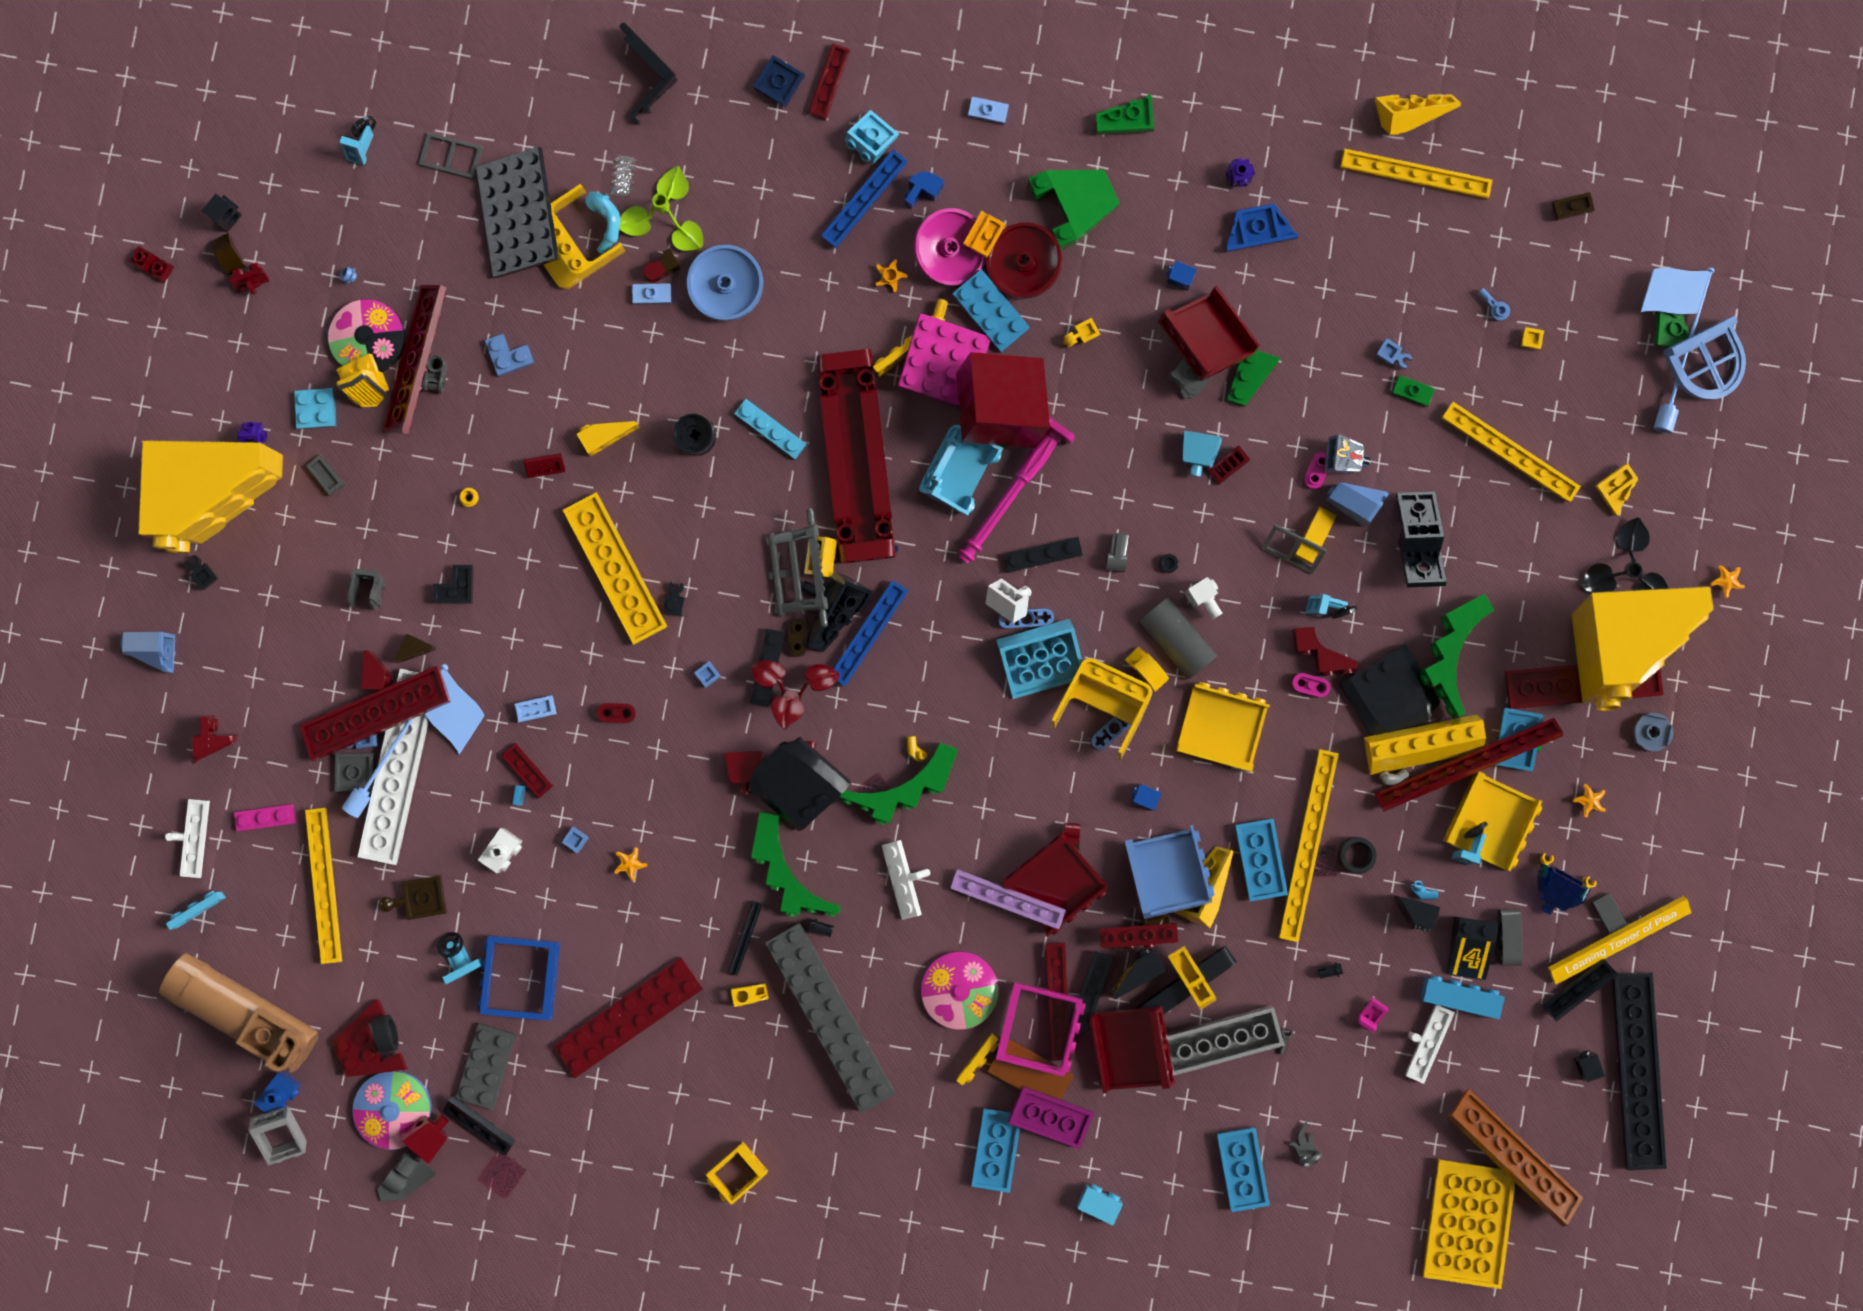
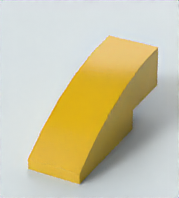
M1319 507L1303 538L1322 547L1337 515ZM1301 542L1294 556L1311 565L1319 551Z
M1185 946L1168 956L1200 1010L1217 1000Z

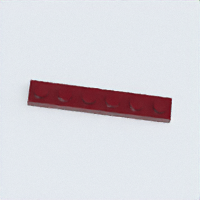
M1065 942L1046 943L1048 990L1068 995ZM1048 997L1051 1061H1059L1063 1058L1069 1033L1068 1002Z

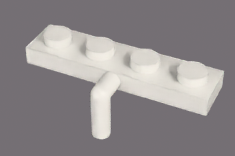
M188 799L184 834L167 833L165 836L167 841H183L180 876L201 878L210 801Z
M901 840L881 845L902 920L922 915L913 881L928 877L930 870L924 869L910 874Z
M1435 1004L1422 1036L1414 1032L1408 1033V1038L1417 1042L1418 1045L1405 1076L1423 1084L1425 1083L1455 1012Z

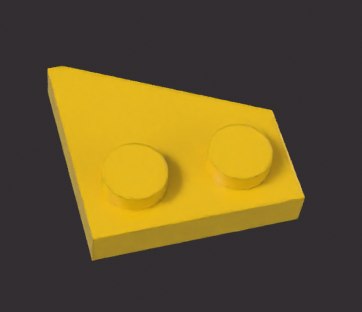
M1625 463L1595 485L1614 516H1618L1621 513L1620 509L1624 501L1628 500L1631 494L1630 491L1635 486L1638 478L1629 464Z

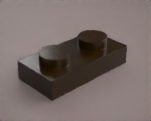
M1590 192L1552 202L1556 221L1595 211Z

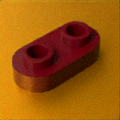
M604 703L598 707L597 716L602 722L630 723L636 717V710L630 704ZM607 709L611 711V714L608 717L604 715V712ZM625 710H629L630 715L628 717H625L623 715Z

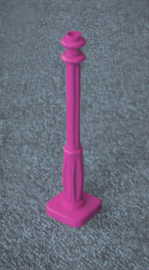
M1049 417L1050 429L1036 447L1030 450L1018 472L1015 473L1016 478L972 539H966L968 545L965 549H959V558L966 563L975 561L974 554L977 551H982V543L1026 483L1029 484L1030 480L1043 467L1057 443L1063 440L1071 445L1075 440L1074 434Z

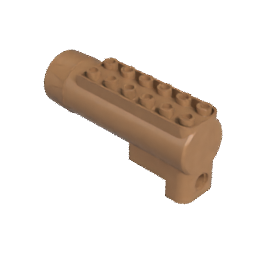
M188 953L182 955L175 962L160 986L159 994L235 1039L237 1041L236 1044L265 1060V1066L274 1071L286 1070L290 1073L295 1072L307 1059L318 1041V1032L314 1028Z

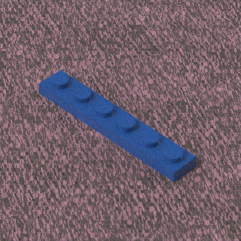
M893 149L821 237L837 249L907 165L908 160Z
M892 580L835 666L834 670L839 673L837 682L846 687L909 590Z

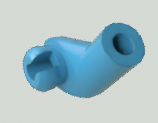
M1414 881L1411 885L1412 892L1420 900L1438 899V890H1427L1421 881Z

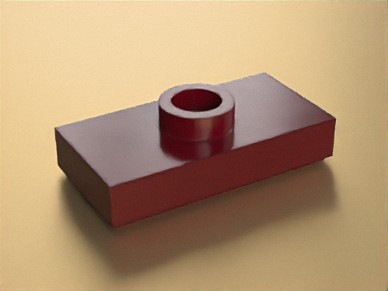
M561 453L524 459V467L528 478L566 472Z

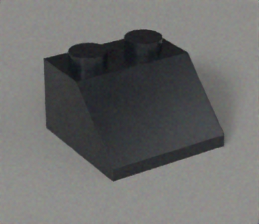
M1394 896V900L1406 921L1413 924L1412 928L1428 932L1429 928L1435 930L1440 911L1439 906L1402 896Z

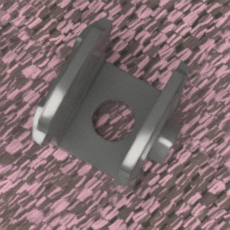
M1184 357L1166 377L1171 383L1176 384L1180 388V392L1185 399L1195 397L1211 379L1210 377L1201 382Z
M353 569L351 580L348 581L347 585L349 605L357 607L361 580L373 582V587L369 597V604L372 609L378 610L381 607V592L385 589V579L377 571Z

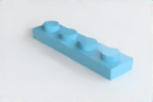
M747 399L744 400L734 413L738 418L795 460L807 446L805 442Z

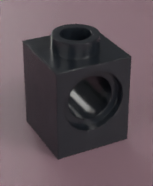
M1586 1050L1578 1053L1579 1056L1574 1058L1582 1081L1590 1082L1605 1076L1597 1053Z

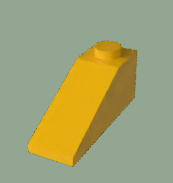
M636 421L593 424L591 426L588 424L579 430L580 432L577 433V436L587 453L593 456L640 427Z

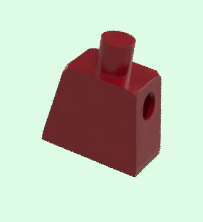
M762 751L724 753L730 782L732 784L739 783L740 795L751 794V791L748 789L755 766L762 761Z
M442 1114L434 1121L425 1115L399 1134L401 1141L429 1164L447 1140L443 1128L449 1123V1120Z

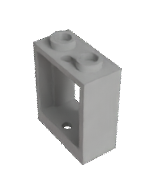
M288 1106L251 1118L249 1132L267 1165L280 1163L283 1160L298 1157L305 1153L307 1140ZM287 1124L295 1141L272 1148L264 1132Z

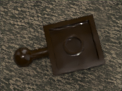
M441 875L401 882L403 898L391 899L390 897H383L378 903L379 909L383 912H389L393 907L405 905L407 920L447 913Z

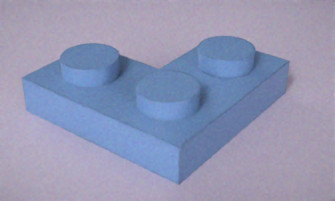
M503 334L485 340L499 377L535 364L528 345L510 351Z

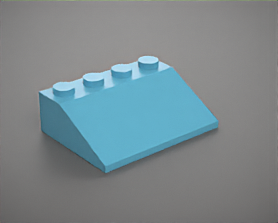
M1070 619L996 640L1013 699L1071 683L1082 663L1074 626Z

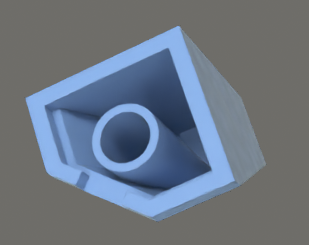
M1340 482L1336 486L1333 484L1326 493L1329 495L1326 501L1364 527L1374 518L1383 505L1382 500L1386 499L1389 493Z
M123 632V637L120 639L122 652L163 672L174 673V634L165 632Z

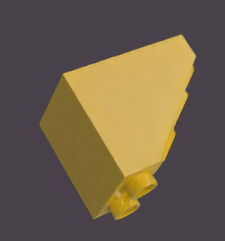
M143 441L139 535L153 539V548L166 549V552L190 553V544H202L220 532L227 522L254 505V499L271 489L282 478L283 455L262 443Z
M1710 587L1592 593L1571 614L1583 703H1596L1598 711H1611L1621 708V701L1630 700L1632 698L1631 692L1664 665V660L1689 640L1688 635L1709 618L1708 614L1713 610Z

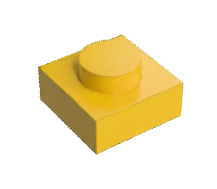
M1525 327L1520 347L1540 350L1544 330Z

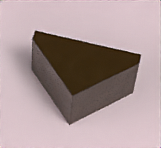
M229 233L211 241L213 254L228 275H231L233 270L246 267Z
M406 634L395 656V660L402 663L435 651L436 647L417 637Z

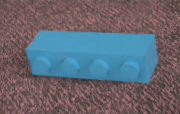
M1431 975V978L1424 977L1420 995L1421 1001L1500 1020L1505 997L1499 995V991L1488 989L1487 992L1480 991V986L1469 984L1468 987L1461 986L1462 982L1451 979L1447 983L1442 981V977Z

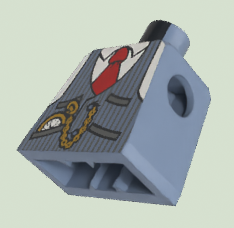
M1339 434L1328 437L1324 473L1353 474L1360 472L1362 467L1369 466L1370 457L1363 455V444Z

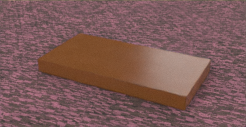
M1009 1039L1006 1054L1057 1066ZM996 1056L987 1071L1019 1090L1023 1085L1058 1099H1062L1074 1077V1074L1070 1072H1065L1063 1077L996 1059Z

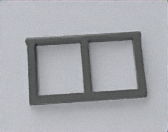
M427 132L419 165L474 179L483 146ZM431 138L452 143L445 167L424 162ZM456 144L477 149L471 173L450 169Z
M1277 524L1273 525L1271 532L1261 549L1313 574L1321 559L1327 553V549ZM1276 530L1297 540L1288 555L1267 546ZM1300 542L1321 552L1312 567L1291 558Z

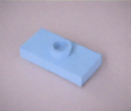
M972 97L968 117L1005 124L1009 104Z
M632 284L633 304H671V284Z
M552 695L514 704L518 723L557 714Z

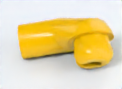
M916 736L907 737L908 755L918 762L926 760L927 753L917 747Z

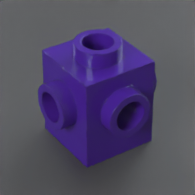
M1243 158L1231 161L1232 163L1229 164L1226 170V177L1228 182L1230 181L1231 187H1245L1249 185L1253 175H1255L1253 164L1249 163V159L1243 160Z
M247 422L243 423L241 429L238 430L237 439L241 443L264 444L267 441V432L263 429L262 423Z

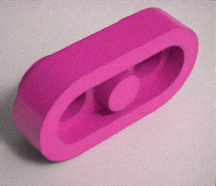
M1319 452L1312 457L1306 471L1304 484L1309 489H1318L1327 475V473H1324L1325 464H1319L1320 458L1324 459L1326 463V453ZM1316 476L1318 481L1313 482L1311 477Z
M1305 673L1295 675L1291 682L1295 691L1318 698L1328 695L1331 688L1330 683L1326 679ZM1300 679L1304 681L1303 687L1298 685ZM1318 684L1323 687L1321 692L1316 689Z

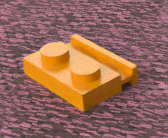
M981 211L963 245L987 258L1006 224Z

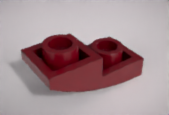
M140 246L136 248L128 261L164 283L174 269V266Z

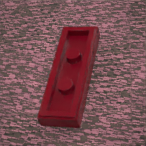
M514 743L501 755L538 799L553 787L552 783L517 743Z

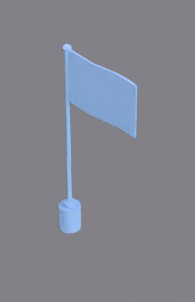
M1674 268L1653 269L1640 312L1657 311L1676 315L1696 314L1689 337L1693 336L1711 275L1715 270L1713 268H1708L1707 271H1686ZM1688 352L1683 355L1681 361L1683 368L1686 362ZM1675 381L1669 404L1665 403L1664 406L1659 407L1653 427L1658 432L1665 434L1673 433L1679 410L1673 405L1679 385L1677 381Z
M443 664L441 665V673L451 702L429 711L425 715L432 725L451 741L460 754L484 718V714L477 703L456 684L447 671L448 666ZM413 719L406 722L365 787L353 789L342 806L345 812L356 818L360 816L371 799L368 796L370 792L367 789Z

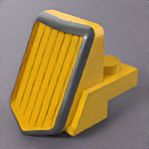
M367 354L337 369L340 381L336 382L338 388L357 406L362 408L378 407L386 398V391L389 390L383 373L379 372L372 354Z

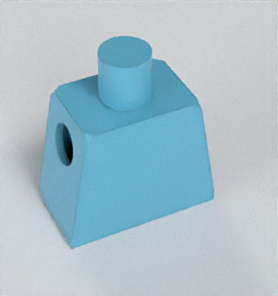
M1184 430L1183 462L1191 465L1190 476L1201 477L1203 467L1212 468L1222 443L1220 436Z

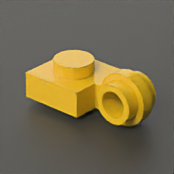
M1090 318L1076 325L1074 329L1077 334L1074 335L1071 332L1065 335L1063 343L1069 348L1078 343V338H1080L1082 344H1085L1099 337L1100 333L1093 319Z

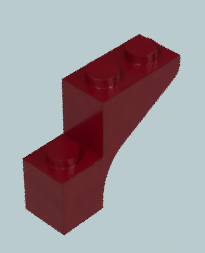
M1315 626L1292 630L1295 653L1300 652L1301 656L1311 655L1312 651H1314L1317 673H1322L1323 676L1334 675V671L1349 674L1353 673V669L1358 668L1356 660L1321 645L1315 633Z

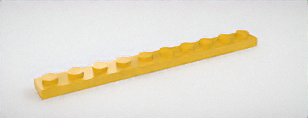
M1318 750L1278 937L1281 939L1299 942L1339 753Z

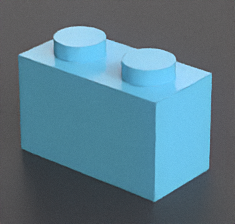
M1086 1184L1077 1203V1208L1110 1225H1114L1123 1203L1119 1200L1120 1196L1112 1192L1108 1195L1102 1192L1101 1187L1095 1184L1091 1186Z

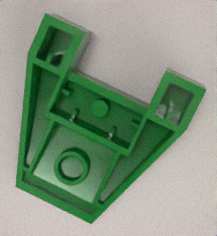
M1045 170L1028 178V186L1035 201L1054 193L1067 223L1052 229V234L1059 243L1061 251L1076 245L1120 205L1105 170Z

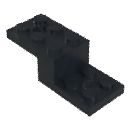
M1435 491L1397 493L1396 500L1402 526L1398 543L1407 588L1446 586L1447 580L1441 555L1444 532ZM1415 507H1419V508H1421L1423 511H1420V512H1419V511H1416L1414 508H1415ZM1426 567L1428 571H1421L1419 568Z

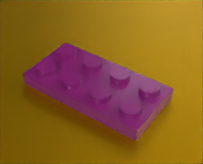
M1022 1085L1008 1123L1080 1149L1094 1112Z

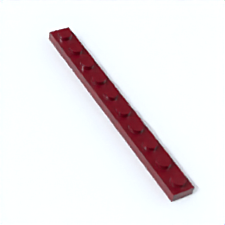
M1555 718L1549 719L1375 793V797L1382 811L1385 812L1563 737V731Z

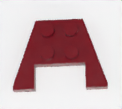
M375 1000L332 1041L346 1077L408 1069L402 1053L382 1060L380 1052L375 1045L368 1024L372 1023L373 1018L386 1015L380 1000Z

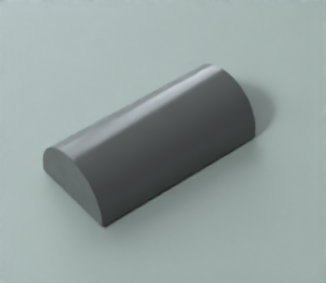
M1169 597L1139 621L1187 680L1218 656Z

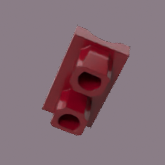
M258 262L250 264V271L244 273L242 269L232 271V278H229V281L237 293L250 291L252 295L257 294V287L270 281L268 275Z

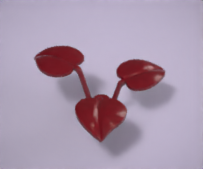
M765 660L757 662L751 667L753 679L761 687L769 688L775 686L777 682L779 683L783 697H777L773 700L771 711L777 723L784 730L803 715L804 707L799 699L802 698V694L808 684H810L811 689L814 691H824L832 687L839 679V673L829 666L823 664L812 665L806 670L805 676L807 681L804 683L799 694H797L793 690L785 692L783 683L780 680L785 676V670L779 663Z

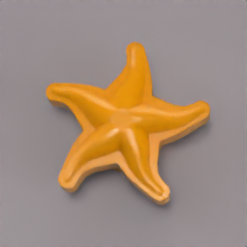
M897 259L888 268H883L877 264L876 268L882 275L881 280L876 283L877 287L889 284L893 288V292L896 293L897 281L908 277L907 274L897 271Z
M1717 566L1720 576L1711 582L1710 585L1720 586L1725 598L1729 597V592L1732 588H1745L1737 580L1740 567H1737L1733 572H1728L1723 566Z
M1583 784L1584 795L1574 798L1572 802L1582 804L1583 816L1586 818L1592 809L1605 812L1606 809L1599 802L1605 794V790L1593 793L1587 784Z
M637 847L634 848L633 853L629 856L616 852V855L621 859V864L614 871L615 874H618L620 871H626L630 879L635 881L634 874L636 869L648 866L647 863H641L637 860Z

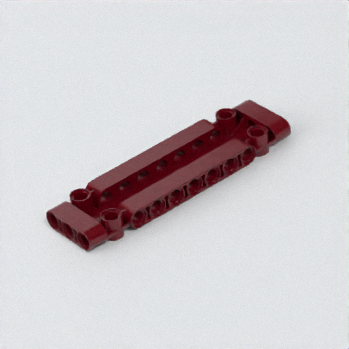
M870 349L818 355L820 401L840 562L845 564L894 558L896 555L891 521L892 512L872 352ZM868 375L871 377V381L863 383L861 378ZM826 380L834 382L830 388L824 387L823 383ZM881 525L889 527V531L886 534H881L878 531ZM848 529L851 531V536L849 538H842L840 536L841 532Z

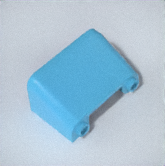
M953 425L948 430L919 486V491L968 516L975 508L974 499L971 496L987 465L997 463L1000 460L1003 448L995 443H962L960 425Z

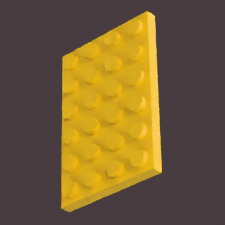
M1438 1159L1423 1265V1277L1497 1289L1502 1288L1515 1181L1501 1168Z

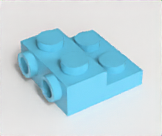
M870 110L847 132L844 141H846V146L850 150L855 149L860 153L863 161L874 164L898 138L899 133Z

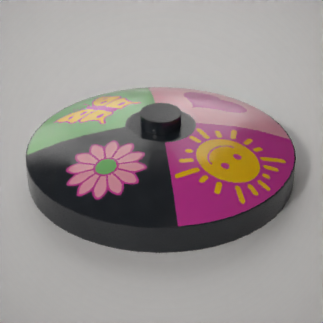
M372 299L356 300L342 307L332 319L328 332V343L331 353L340 365L344 366L360 357L372 354L379 372L388 370L398 361L406 340L404 325L398 314L385 303Z

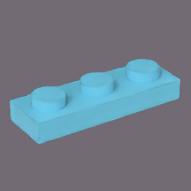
M214 891L206 894L203 901L200 903L196 901L187 906L188 910L184 913L180 911L170 917L171 921L166 923L170 930L179 928L224 900L225 896L222 892L215 893Z

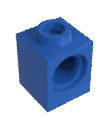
M1175 261L1174 266L1170 265L1166 276L1169 277L1167 283L1189 290L1197 269Z
M1139 784L1138 787L1134 786L1130 797H1133L1131 802L1154 811L1162 793Z

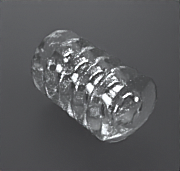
M616 156L613 160L615 166L612 167L614 173L611 175L613 181L610 182L612 188L609 190L612 196L620 198L631 197L628 193H633L634 190L629 188V186L635 185V182L631 181L630 178L636 177L631 171L637 170L635 166H632V163H637L638 160L628 156Z

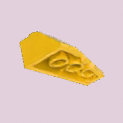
M1388 95L1375 98L1381 127L1390 135L1408 132L1461 106V102L1453 95H1428L1427 98L1417 97V95H1410V98Z
M1216 846L1203 861V866L1208 867L1210 878H1207L1208 885H1213L1215 896H1212V903L1173 913L1194 924L1211 928L1219 911L1233 855L1232 850Z

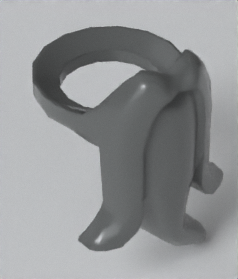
M1305 1122L1298 1135L1300 1146L1295 1142H1291L1289 1145L1296 1148L1300 1164L1309 1167L1311 1164H1317L1318 1159L1322 1157V1153L1316 1150L1312 1141L1315 1134H1310L1308 1142L1306 1141L1304 1133L1307 1129V1122Z

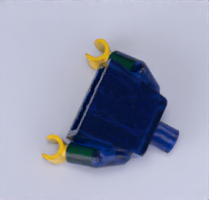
M1546 853L1541 855L1540 861L1542 864L1537 876V888L1541 899L1545 901L1541 907L1542 911L1551 915L1556 907L1562 911H1567L1569 908L1572 909L1583 904L1590 892L1589 888L1595 887L1596 881H1592L1589 885L1588 879L1590 876H1586L1580 881L1553 865L1550 867L1549 864L1554 861L1553 855L1550 856L1549 862L1545 860Z

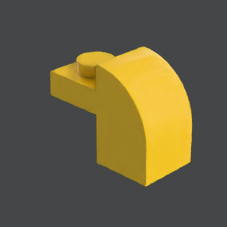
M1140 647L1135 649L1125 659L1155 692L1169 680V677L1160 665Z

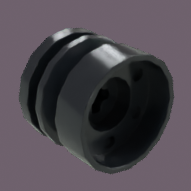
M696 413L686 414L675 423L673 439L682 451L694 456H700L710 452L715 446L717 431L713 423L704 416ZM695 431L701 433V435L698 436V440L692 438V436L695 435Z

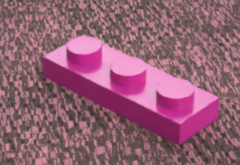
M294 804L234 812L236 832L296 823Z

